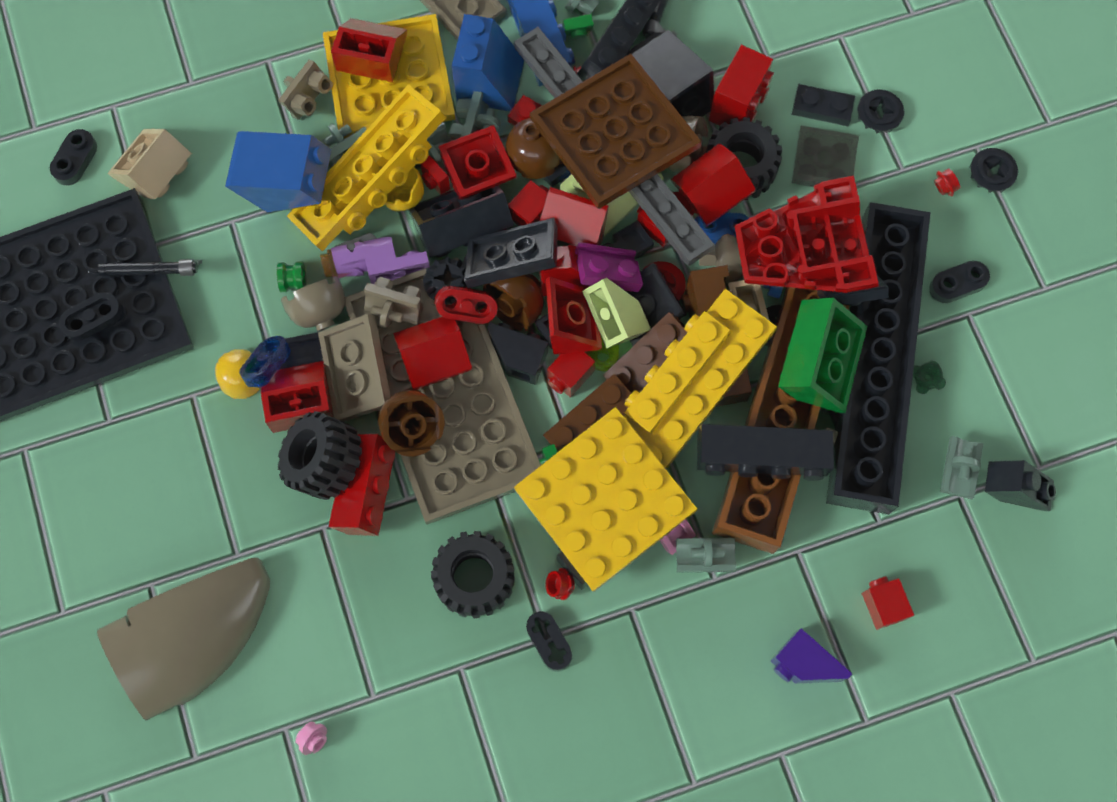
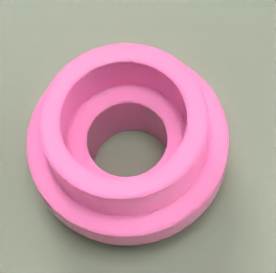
M313 721L307 723L299 731L295 740L296 744L299 745V751L304 755L320 751L327 741V728L321 723L316 724Z

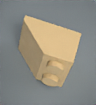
M143 129L107 174L130 189L135 188L139 195L144 198L156 199L157 197H162L170 188L169 182L174 175H179L185 170L188 165L187 159L192 153L166 129Z

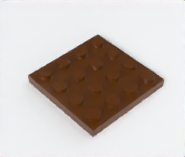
M632 54L530 112V120L597 209L602 208L701 148L699 137Z

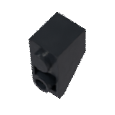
M489 323L488 334L506 375L536 385L548 354V342L535 333H527L525 335L517 332L515 328L505 323H498V325Z
M1025 460L989 461L985 486L986 493L1000 502L1041 511H1051L1052 500H1054L1056 495L1054 481Z

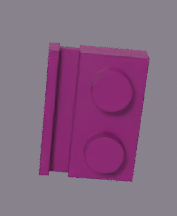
M578 243L575 254L578 255L577 266L582 285L592 286L602 279L608 278L623 290L639 292L643 282L638 261H635L636 251Z

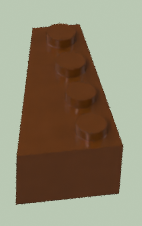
M728 265L690 272L685 294L681 295L682 307L686 313L689 312L690 318L694 314L700 317L704 311L707 312L724 289H726L725 280L726 277H729ZM747 368L716 407L748 401L752 390Z

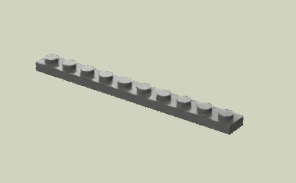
M539 27L514 41L516 51L554 98L583 82ZM658 174L629 191L688 266L714 250L715 244Z

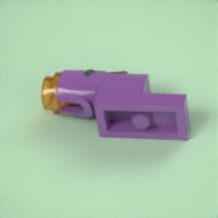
M372 233L335 245L333 248L328 249L327 253L320 254L326 278L335 276L339 278L363 276L364 272H368L370 282L373 285L379 277L392 281L430 267L426 251H410L401 257H396L392 238H376Z

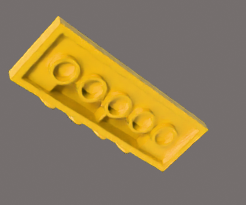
M408 84L327 172L321 204L293 208L287 217L322 252L343 229L349 235L354 231L362 229L366 224L367 216L375 208H381L386 203L387 195L395 186H401L406 182L407 173L416 164H421L427 159L428 151L432 148L427 139L447 117Z
M724 289L707 312L704 311L700 317L694 314L684 327L687 334L680 342L675 339L668 346L664 353L668 357L661 367L654 365L644 378L648 382L640 393L637 390L633 391L624 404L628 408L624 412L626 414L624 418L665 469L670 466L777 329L776 325L727 289Z

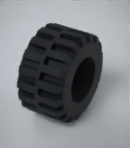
M743 117V121L733 118L729 125L724 122L720 124L719 130L715 129L713 131L706 153L721 143L732 153L745 152L750 154L757 161V164L743 168L756 188V191L751 194L755 199L760 196L761 191L765 193L770 188V185L773 184L782 159V145H778L780 139L777 134L771 135L773 130L768 125L765 128L761 126L762 121L756 119L754 123L750 122V118Z
M321 412L306 413L303 418L300 417L295 421L294 426L289 428L288 434L281 443L282 447L278 454L280 458L278 462L280 479L284 481V485L318 499L328 500L331 497L335 498L340 494L341 490L345 491L350 480L353 481L356 475L355 471L359 468L361 462L359 457L362 455V448L359 447L361 438L357 435L358 431L345 422Z
M467 531L461 532V537L456 539L453 536L447 539L448 544L445 547L441 545L437 550L439 554L437 558H433V571H431L433 587L441 602L451 612H456L459 616L465 618L472 616L473 619L480 618V615L483 614L489 616L493 614V610L496 608L501 609L505 605L504 601L511 596L512 586H514L515 581L512 558L510 553L506 551L505 545L501 541L497 542L494 536L490 534L483 536L481 531H474L472 535H467ZM470 558H480L487 561L493 570V578L489 585L478 592H465L456 585L454 580L457 567L463 561Z

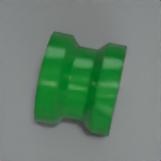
M303 261L295 262L294 265H287L285 262L277 263V283L280 293L288 292L290 289L298 290L307 285Z

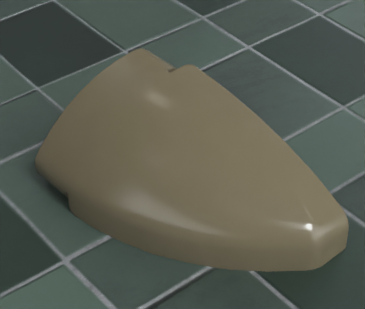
M255 557L227 566L161 593L129 608L127 616L97 630L99 641L115 675L144 720H148L176 705L181 706L198 696L231 666L256 628L270 589V578L259 558Z

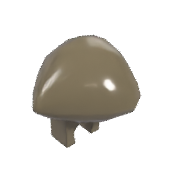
M728 233L719 238L714 245L713 251L699 259V266L717 267L728 265L729 277H726L725 287H728V283L736 282L743 276L737 238Z

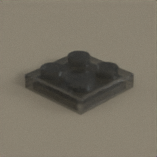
M800 126L791 183L814 187L823 181L853 176L859 135Z

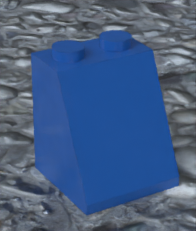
M464 14L452 62L456 102H458V99H472L473 92L477 91L483 93L482 100L488 104L489 108L511 112L515 105L524 60L494 19Z
M239 131L236 135L225 187L267 213L321 204L331 148L312 135Z

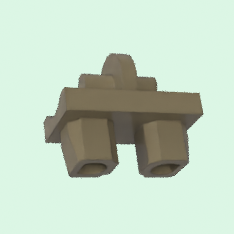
M308 60L295 78L287 76L283 82L288 88L278 101L290 112L293 118L300 120L303 115H312L316 109V102L314 100L319 93H328L333 87V83L314 61Z
M379 277L374 285L366 284L364 288L366 296L364 310L371 311L372 315L379 316L380 326L387 328L391 320L399 323L405 321L417 325L420 319V288L409 285L405 287L403 293L394 291V283L390 279Z

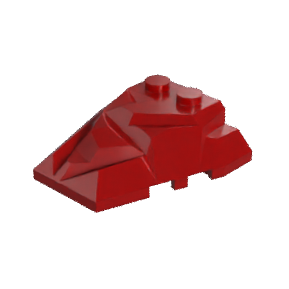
M854 175L823 181L814 186L813 192L799 199L795 195L787 199V205L775 211L769 208L734 226L744 282L747 284L843 293L879 287L873 256H869L860 217V200Z

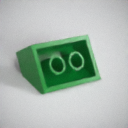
M835 298L802 300L796 316L795 327L788 346L778 387L795 400L835 412L845 413L867 325Z

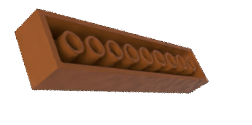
M786 287L775 322L777 329L770 339L744 426L814 430L820 407L795 400L778 386L801 301L820 299L817 295V290ZM843 305L846 309H849V305ZM730 472L712 534L722 538H735L737 543L774 554L781 547L801 475H791V478L775 479L771 477V474L758 473L756 477L738 476V472Z

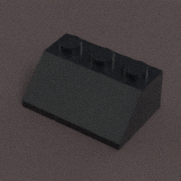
M498 185L464 199H461L455 190H451L422 201L408 210L430 258L434 256L443 257L451 253L454 248L462 245L468 246L469 239L507 230L508 227L514 226L505 194Z

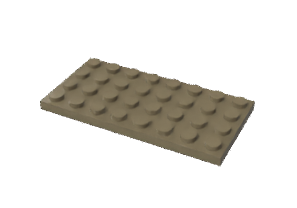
M426 268L392 280L394 291L403 293L405 287L409 285L420 288V319L417 325L442 317L436 309L435 301L428 296L424 288L423 279ZM449 271L445 274V278L439 279V281H444L445 286H450L451 281L456 280L451 277ZM364 291L345 297V306L350 320L365 314H371V311L364 310L366 298ZM375 315L390 395L392 397L394 394L405 390L413 391L393 333L416 325L405 321L399 323L391 320L390 325L385 328L380 326V317ZM455 320L472 366L471 371L414 390L431 397L443 411L445 420L443 435L440 440L437 439L431 445L432 449L415 457L401 455L426 525L515 492L516 490L513 487L541 466L485 324Z

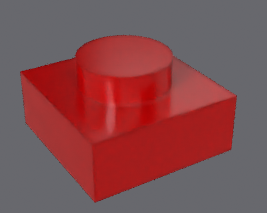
M522 95L508 114L507 122L515 126L520 121L530 118V112L542 105Z
M429 155L421 163V177L424 184L430 190L435 189L441 195L450 190L449 177Z

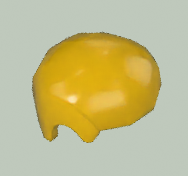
M415 167L407 173L406 182L401 186H395L387 195V201L384 205L390 210L397 212L409 210L422 200L424 184L419 171Z
M234 349L224 353L218 359L215 375L219 387L224 394L233 399H246L256 394L261 388L263 368L255 354L247 349Z

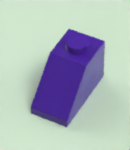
M802 628L790 637L770 661L775 665L773 669L775 673L788 683L790 680L795 684L842 682L849 679L852 675L845 666Z

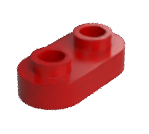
M446 286L441 288L435 296L436 309L446 319L486 324L492 321L497 314V303L493 296L486 291ZM454 297L455 302L452 305L445 304L446 298ZM478 302H485L483 309H475V305Z

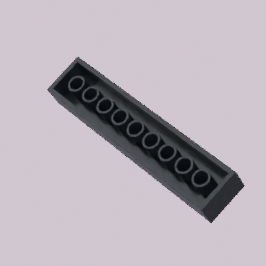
M870 202L862 216L861 221L869 256H873L876 274L889 288L888 298L864 301L850 308V312L867 325V330L846 412H837L835 431L839 433L833 446L834 469L830 472L826 504L888 515L899 507L931 212Z

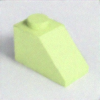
M608 278L602 279L582 291L606 348L630 341L651 330L640 302Z

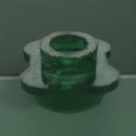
M929 361L921 366L914 365L913 377L917 384L916 391L918 393L926 394L929 390L935 388L941 390L945 387L946 381L943 378V371L936 361ZM925 375H929L930 380H927Z

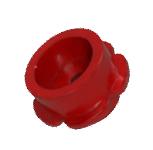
M949 168L943 172H936L937 179L934 180V184L941 195L947 193L950 197L954 196V192L961 188L954 172Z
M560 568L558 571H551L546 578V591L549 596L566 600L574 591L575 581L571 575H568L569 571L567 569Z

